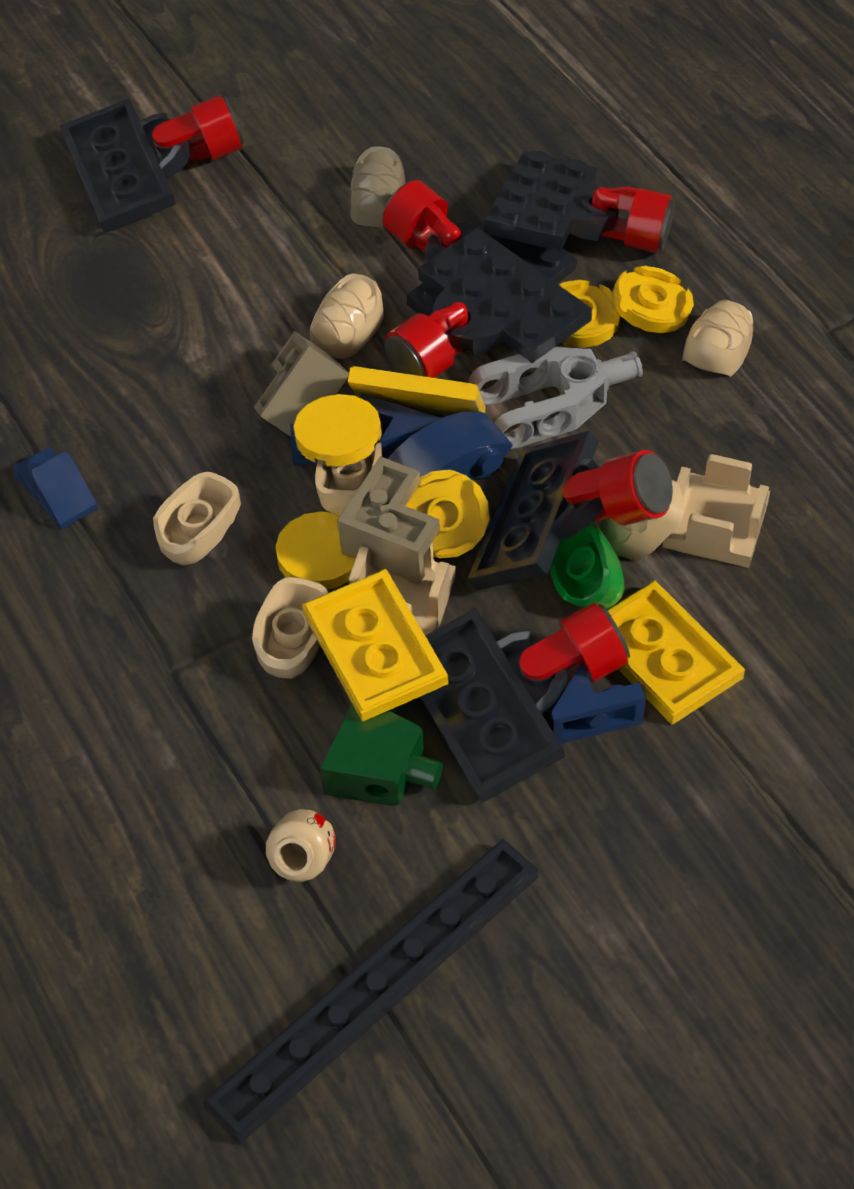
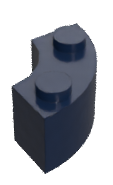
M467 411L443 417L425 426L401 444L388 459L420 471V477L432 471L452 470L466 475L473 480L475 478H488L492 472L496 471L501 466L504 456L513 444L485 413Z

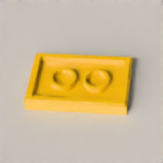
M356 366L350 367L348 383L357 397L364 393L423 413L442 416L467 411L485 413L486 410L480 390L476 384Z
M387 569L302 604L303 614L362 722L448 684V674Z
M655 580L607 610L619 628L630 652L629 663L618 670L632 684L640 682L646 699L671 725L680 721L744 678L745 669Z

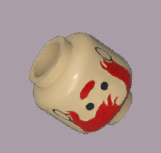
M299 809L289 812L278 821L271 831L266 842V857L271 868L279 876L289 881L304 882L315 878L325 869L336 848V835L329 821L323 815L313 810Z

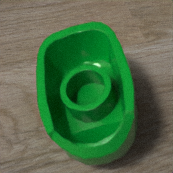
M591 522L590 525L577 534L560 540L549 569L557 592L565 601L581 609L593 602L597 605L602 604L606 610L611 609L623 596L625 589L624 577L620 561L604 534Z

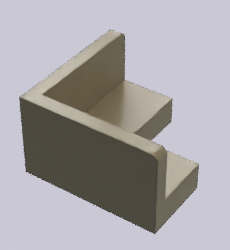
M294 331L271 365L277 371V374L254 408L262 418L290 436V424L295 423L297 414L307 404L321 397L336 395L349 377V373L335 358Z
M381 456L379 457L337 520L341 552L356 559L360 546L369 547L371 565L383 570L387 569L388 572L413 582L421 583L425 576L423 556L440 531V524L438 518L406 506L421 483L420 471Z

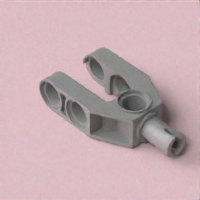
M554 347L534 363L529 362L518 354L482 365L472 372L468 383L478 386L485 405H493L553 386L558 389L560 396L533 403V401L526 402L524 407L508 411L494 422L513 444L511 449H515L576 430L606 404L609 386L630 379L640 378L643 375L640 358L637 357L635 351L602 362L600 359H596L591 349ZM530 368H537L530 375L526 377H520L521 374ZM498 380L493 386L481 389L486 382ZM560 411L555 417L544 421L550 414ZM521 423L516 429L504 433L509 427Z

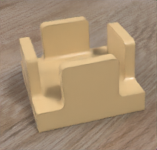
M714 454L708 457L705 475L690 473L691 468L681 467L677 482L681 487L684 512L678 526L663 541L662 548L749 568L769 502V486L760 485L759 488L750 486L751 463Z
M433 542L423 556L425 576L421 583H416L388 572L424 635L440 627L455 580V566L445 562L437 563L434 561ZM360 546L349 577V584L383 570L371 565L369 547Z

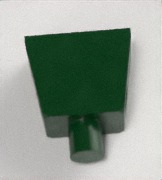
M352 704L320 768L323 793L330 796L397 806L402 802L410 783L435 790L441 778L443 762L423 756V730L418 725L390 711L362 722Z

